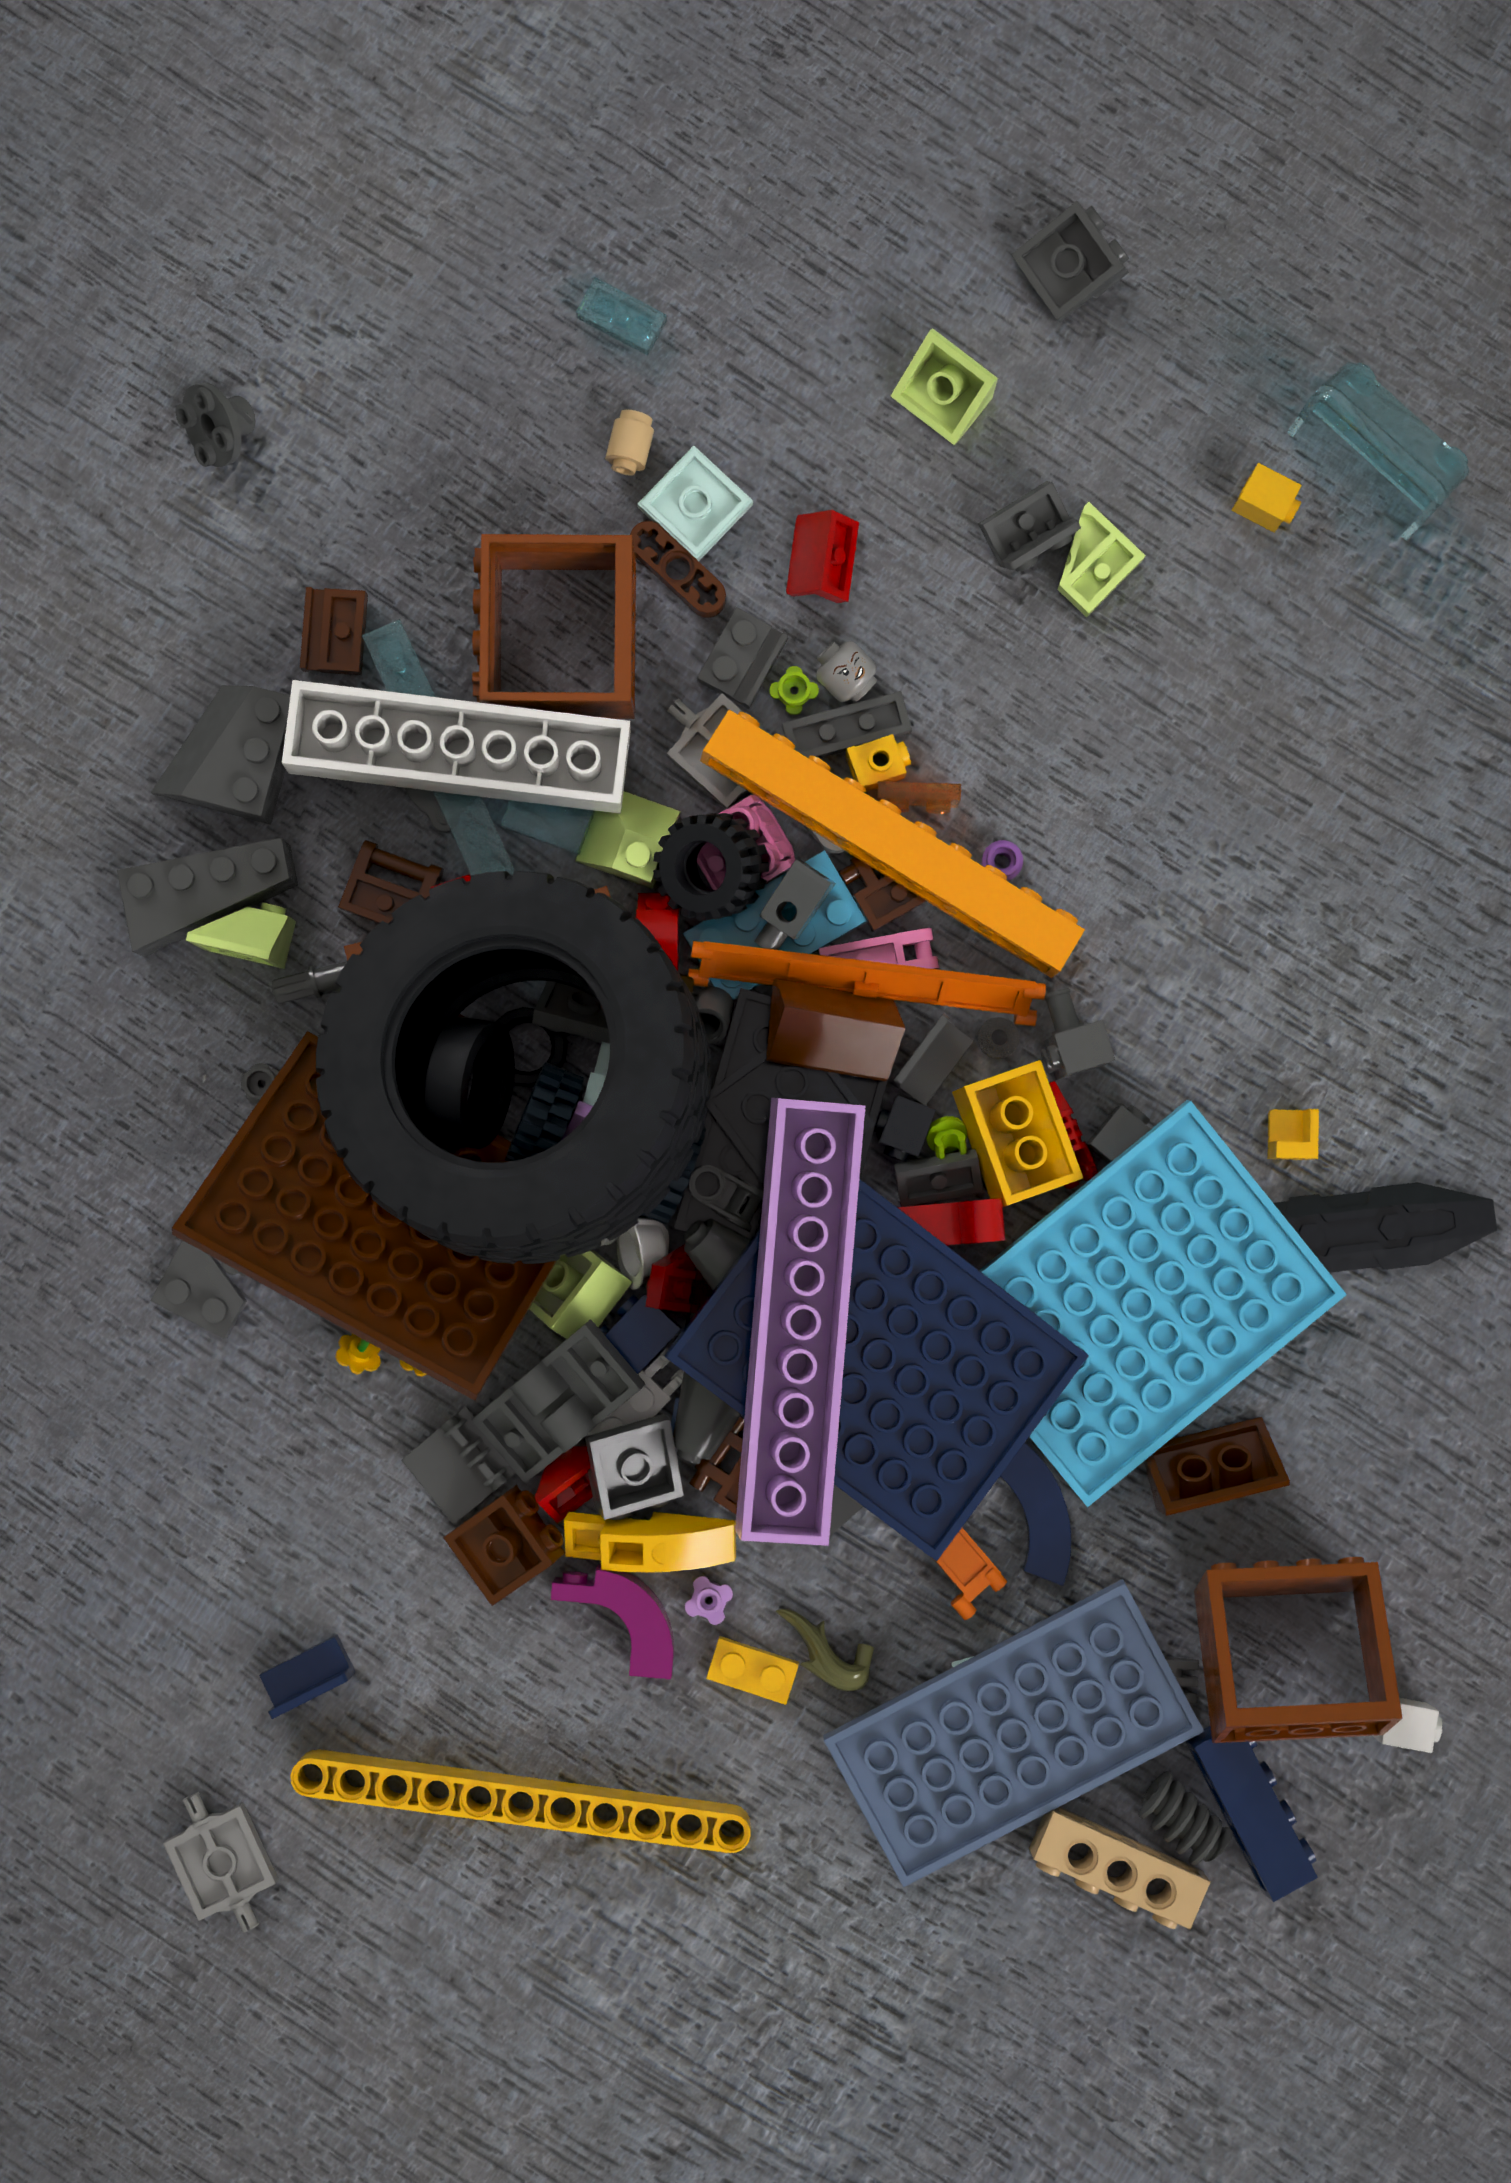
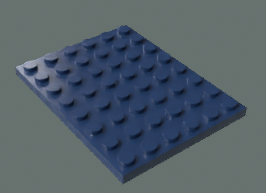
M859 1179L834 1485L937 1561L1089 1355ZM760 1229L664 1355L665 1358L744 1417Z

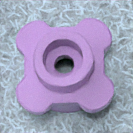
M706 1576L697 1577L693 1582L695 1590L692 1598L685 1603V1610L689 1616L699 1615L707 1618L710 1624H720L725 1618L723 1610L726 1602L732 1599V1589L727 1584L719 1585L711 1582ZM706 1597H712L713 1602L711 1604H706Z

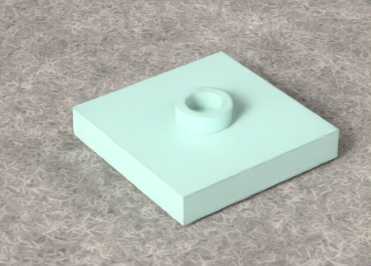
M693 445L637 505L651 521L659 524L694 558L700 561L753 505V500Z

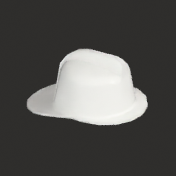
M637 1218L639 1223L617 1238L619 1268L621 1273L632 1281V1284L629 1286L632 1290L639 1289L643 1278L650 1276L652 1264L668 1255V1231L662 1223L650 1218Z

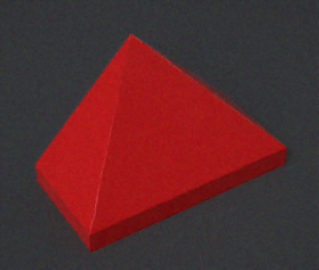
M573 1446L544 1469L534 1498L557 1524L566 1517L568 1512H574L593 1497L588 1470L591 1467L587 1447Z

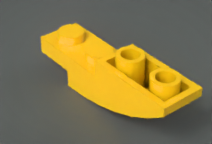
M568 1512L564 1519L565 1557L600 1560L601 1570L618 1572H672L716 1566L735 1561L736 1520L653 1512L650 1520L632 1518L604 1520L601 1515Z

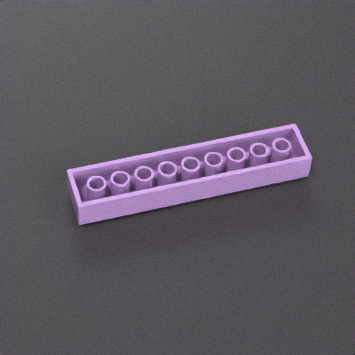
M771 1098L735 1531L741 1541L829 1546L865 1117L864 1105Z

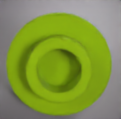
M946 1116L931 1123L926 1141L928 1146L935 1151L937 1158L945 1159L944 1153H950L959 1149L961 1155L967 1153V1129L962 1120L957 1117Z

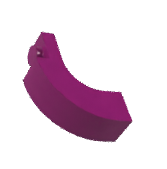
M598 1564L596 1568L595 1580H588L587 1573L575 1571L563 1572L562 1578L555 1577L552 1582L551 1600L598 1604L614 1611L623 1620L631 1638L629 1676L660 1679L672 1678L674 1637L671 1622L661 1601L644 1582L628 1572L601 1570V1564Z

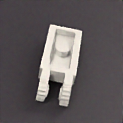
M668 1348L645 1371L642 1370L638 1374L646 1385L600 1422L588 1435L654 1417L671 1400L672 1397L670 1395L682 1384L684 1371L679 1369L663 1389L651 1378L659 1369H663L669 1363V1360L664 1356L669 1350Z

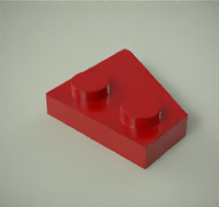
M685 1244L652 1264L650 1278L647 1282L645 1307L697 1313L709 1297L711 1288L685 1253Z

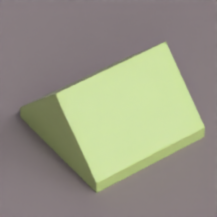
M932 328L892 392L891 397L955 445L992 400L998 378Z

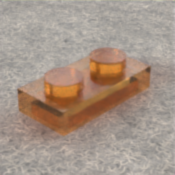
M878 781L876 800L878 802L880 799L887 800L896 805L901 812H908L909 806L926 807V812L945 814L950 813L951 808L958 807L961 801V784Z

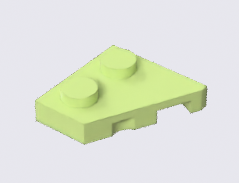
M1090 502L1082 510L1079 519L1081 529L1075 532L1057 589L1086 617L1101 604L1146 556Z

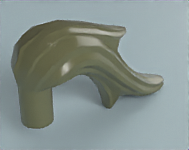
M789 1609L776 1610L777 1614L797 1630L808 1648L810 1660L802 1662L800 1664L802 1667L838 1690L849 1692L863 1689L869 1681V1668L874 1647L858 1644L854 1664H848L840 1660L828 1645L824 1629L825 1621L820 1622L816 1626L797 1612Z

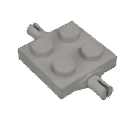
M723 693L709 708L697 714L692 712L678 698L674 702V706L671 705L667 712L685 727L681 738L667 752V757L721 806L728 809L743 794L749 791L702 763L700 759L703 749L727 711L730 709L736 714L743 711Z
M196 1792L182 1800L193 1823L185 1831L168 1838L163 1843L198 1921L216 1912L233 1910L242 1933L247 1932L249 1929L251 1930L259 1925L249 1901L256 1893L276 1884L279 1879L244 1802L222 1813L208 1814L200 1793Z

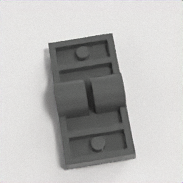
M590 1319L471 1420L526 1484L562 1453L567 1452L600 1422L640 1391L646 1384Z

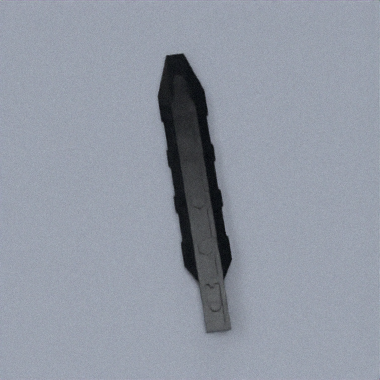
M1419 1182L1373 1187L1368 1192L1325 1197L1313 1194L1289 1197L1288 1201L1274 1202V1205L1330 1274L1332 1272L1375 1267L1388 1270L1429 1265L1497 1231L1493 1199Z

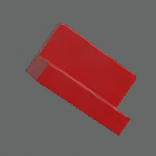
M834 510L798 515L795 523L786 593L793 597L816 594L835 603L849 602L859 522Z

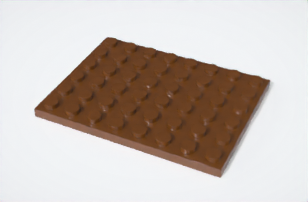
M307 1031L173 1225L172 1235L475 1401L557 1261L524 1264L520 1260L514 1264L481 1260L478 1256L470 1257L455 1252L428 1238L384 1210L372 1200V1196L364 1192L344 1167V1158H340L337 1155L325 1128V1120L327 1118L321 1114L317 1094L316 1078L321 1076V1074L316 1072L318 1036ZM499 1135L482 1149L443 1143L451 1154L460 1158L485 1163L509 1162L505 1158L511 1142Z

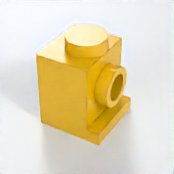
M893 734L846 749L845 758L852 778L863 785L866 792L905 779L907 773L905 767L911 765L910 756L904 741L896 743ZM882 753L888 758V763L885 766H877L873 762V756Z

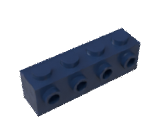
M1211 1726L1203 1729L1204 1732L1185 1741L1229 1828L1233 1831V1836L1261 1891L1270 1900L1275 1902L1317 1879L1318 1876L1311 1865L1317 1861L1307 1841L1304 1838L1299 1840L1294 1832L1292 1825L1296 1824L1297 1821L1291 1808L1284 1799L1278 1800L1272 1789L1273 1786L1277 1785L1272 1771L1265 1761L1259 1763L1252 1750L1257 1747V1742L1212 1743Z

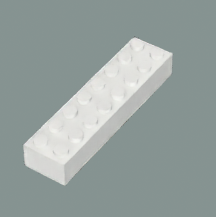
M292 680L282 764L289 774L621 814L631 733L630 721Z

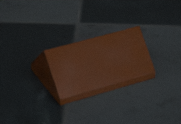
M775 979L772 988L766 1061L887 1081L906 1028L894 1000L856 996L851 992Z
M1262 1417L1170 1439L1144 1461L1156 1510L1165 1516L1290 1485L1289 1477Z

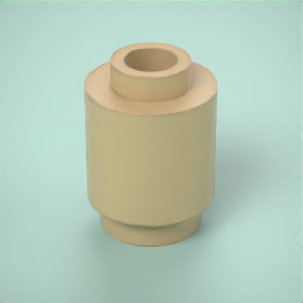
M622 410L620 418L615 419L605 457L612 464L611 469L613 471L633 476L636 471L645 469L654 434V429L651 427L653 420L650 416L635 410Z

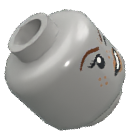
M847 641L841 646L832 642L817 657L821 666L816 672V679L839 702H846L850 699L853 703L857 702L877 681L874 677L877 669L875 662L853 641Z

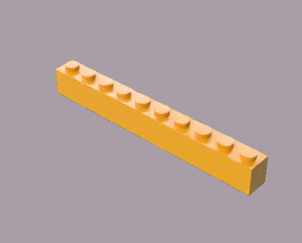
M730 709L727 711L703 749L700 759L702 763L883 875L891 878L896 883L904 886L909 891L925 899L930 904L1048 977L1052 978L1061 971L1085 931L1084 928L1077 925L1078 920L1076 917L1065 910L1056 909L1055 911L1042 903V897L1035 891L1027 887L1019 889L1006 881V874L991 865L983 867L971 859L972 854L964 847L955 843L948 845L936 837V831L927 824L920 821L912 823L900 815L902 813L901 810L893 803L884 799H880L878 802L865 794V787L854 779L845 777L843 780L830 772V766L822 759L810 755L809 758L794 750L795 745L788 738L777 733L772 736L760 729V723L751 715L741 711L736 714Z

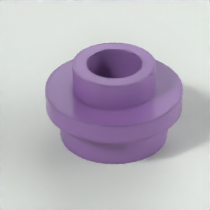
M999 840L991 843L985 849L981 862L983 867L991 865L1006 874V881H1010L1021 871L1023 856L1020 849L1014 843ZM998 855L1006 856L1009 860V866L1005 869L998 868L994 862L995 857Z

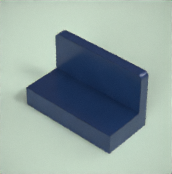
M338 1634L259 1675L274 1705L268 1711L271 1719L347 1682L355 1674L356 1671Z

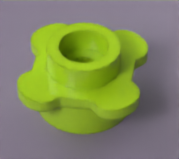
M798 666L789 667L780 681L774 682L770 686L771 697L779 699L786 706V712L790 715L800 714L802 706L809 699H815L819 693L818 685L810 682ZM792 687H796L798 689V693L792 694L790 692V689Z

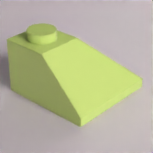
M624 791L621 814L593 811L575 861L653 889L656 882L653 870H659V862L653 861L654 854L663 850V847L658 842L662 836L671 835L668 828L677 823L681 812Z
M262 903L261 909L246 907L189 931L186 941L205 951L285 969L296 921L285 915L286 908Z

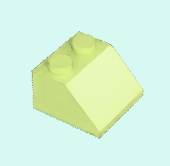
M594 1250L570 1258L563 1254L557 1260L529 1309L550 1329L568 1339L590 1319L599 1327L632 1284V1281Z

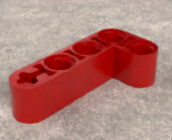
M1002 1198L897 1207L945 1245L1006 1240Z

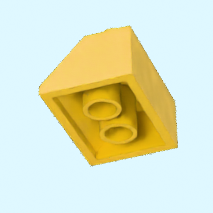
M1041 1060L972 1083L952 1092L961 1119L967 1129V1136L971 1147L976 1149L980 1172L990 1199L1002 1198V1207L1083 1179Z

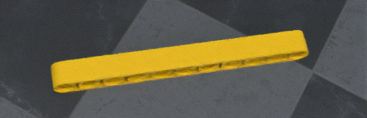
M321 1749L305 1753L293 1767L290 1774L291 1784L298 1794L318 1799L724 1853H737L743 1850L751 1837L748 1813L740 1806L727 1803ZM304 1765H317L322 1771L323 1779L319 1782L310 1781L304 1774ZM353 1769L359 1771L365 1779V1785L362 1787L351 1786L345 1778V1772ZM391 1775L402 1777L407 1784V1791L403 1793L393 1792L387 1785V1777ZM432 1781L443 1782L448 1787L449 1796L445 1798L434 1797L429 1791L428 1783ZM476 1786L486 1788L491 1795V1801L486 1804L476 1803L471 1798L470 1789ZM517 1792L527 1793L533 1800V1806L528 1809H519L513 1804L511 1796ZM558 1798H568L574 1803L575 1811L569 1815L559 1814L555 1810L553 1802ZM602 1803H608L615 1807L618 1815L612 1820L605 1821L596 1815L595 1808ZM643 1809H651L658 1814L660 1820L652 1826H645L638 1821L636 1815ZM692 1814L698 1817L702 1824L697 1830L688 1832L680 1827L678 1820L684 1815ZM728 1820H735L743 1826V1831L736 1837H728L721 1832L720 1826Z

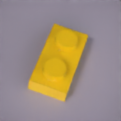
M719 1636L706 1679L786 1705L799 1662Z

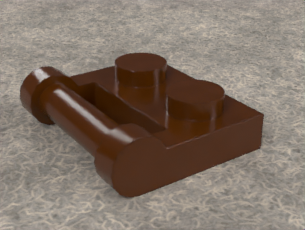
M365 840L360 848L338 908L377 923L382 921L389 923L393 920L391 913L404 903L418 895H422L424 898L430 896L429 890L432 886L440 884L444 868L434 864L427 867L378 849V844ZM374 864L421 881L422 885L419 893L369 875L368 871L371 865Z

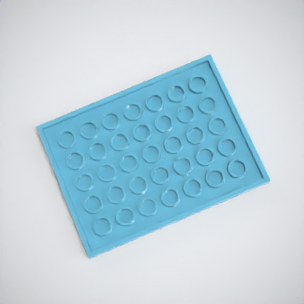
M1190 1100L1182 1103L979 1270L1089 1355L1029 1436L1087 1507L1347 1295Z

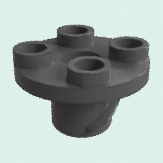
M203 382L190 386L184 394L182 404L176 406L177 421L181 427L186 429L194 447L195 457L204 467L210 465L223 467L235 462L241 450V437L252 433L255 428V414L249 402L241 396L226 398L216 386L210 383Z

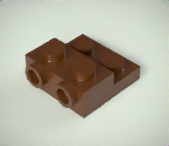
M517 1484L443 1537L491 1606L553 1565L565 1554L561 1547L563 1545V1537L560 1531L551 1524L545 1525L537 1513L539 1505L534 1498L535 1496L527 1490L521 1491Z

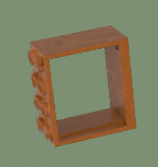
M481 534V548H475V557H473L474 573H478L480 589L473 590L474 614H478V624L480 625V630H473L472 635L473 655L477 656L479 672L472 673L473 697H477V702L611 719H635L636 554L633 536ZM502 570H615L614 693L501 692Z
M1346 1557L1339 1559L1338 1564H1322L1320 1559H1303L1297 1561L1296 1566H1279L1278 1561H1261L1254 1563L1253 1568H1237L1235 1563H1218L1212 1565L1211 1570H1206L1194 1590L1212 1743L1384 1735L1402 1719L1378 1562H1364L1363 1557ZM1353 1592L1370 1702L1237 1708L1223 1598Z

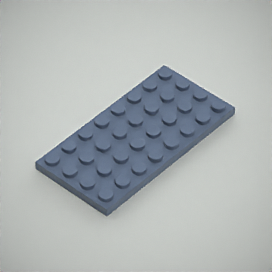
M1121 1579L824 1734L823 1738L904 1888L1201 1734L1204 1730L1124 1580Z

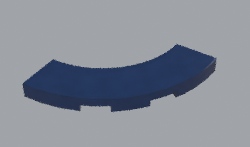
M1024 1443L1000 1475L1016 1494L1026 1517L1028 1548L1023 1570L1064 1586L1071 1556V1527L1067 1506L1061 1489L1049 1468L1036 1452Z

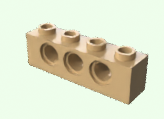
M1061 1807L1043 1815L1029 1847L1033 1859L1037 1861L1036 1867L1056 1877H1059L1060 1873L1063 1872L1076 1878L1074 1883L1077 1886L1093 1894H1098L1101 1889L1114 1895L1113 1901L1128 1910L1137 1912L1138 1907L1150 1911L1153 1913L1152 1918L1155 1921L1171 1929H1176L1177 1924L1191 1929L1210 1885L1209 1879L1202 1870ZM1083 1843L1089 1846L1088 1853L1083 1859L1072 1860L1068 1858V1852L1073 1845ZM1113 1862H1126L1127 1869L1122 1876L1114 1878L1107 1875L1108 1867ZM1156 1878L1166 1880L1165 1888L1161 1893L1156 1895L1146 1893L1147 1885L1151 1880Z

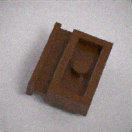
M306 587L300 669L303 672L320 671L321 673L362 675L368 603L366 591L330 588L321 590Z

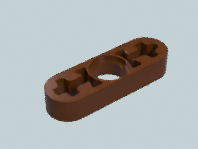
M653 521L640 522L632 529L630 535L633 536L636 558L693 612L704 618L715 617L722 612L726 604V592L723 584L666 530ZM644 534L648 538L653 534L656 535V546L665 553L658 565L654 563L659 560L658 554L651 547L647 546L643 550L640 548L641 535ZM667 547H670L672 549L666 552ZM675 559L684 560L690 567L688 575L681 580H674L666 573L667 565ZM697 574L701 576V578L697 579V582L702 590L707 593L712 589L716 591V603L714 605L709 602L703 605L699 604L700 594L691 586ZM691 586L688 593L684 591V589Z

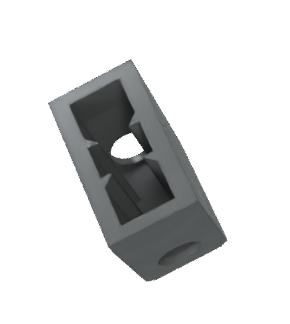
M796 859L759 916L766 920L767 923L754 942L762 948L779 950L788 936L792 939H798L836 883L804 861ZM787 902L794 904L797 909V913L791 921L786 920L781 913Z

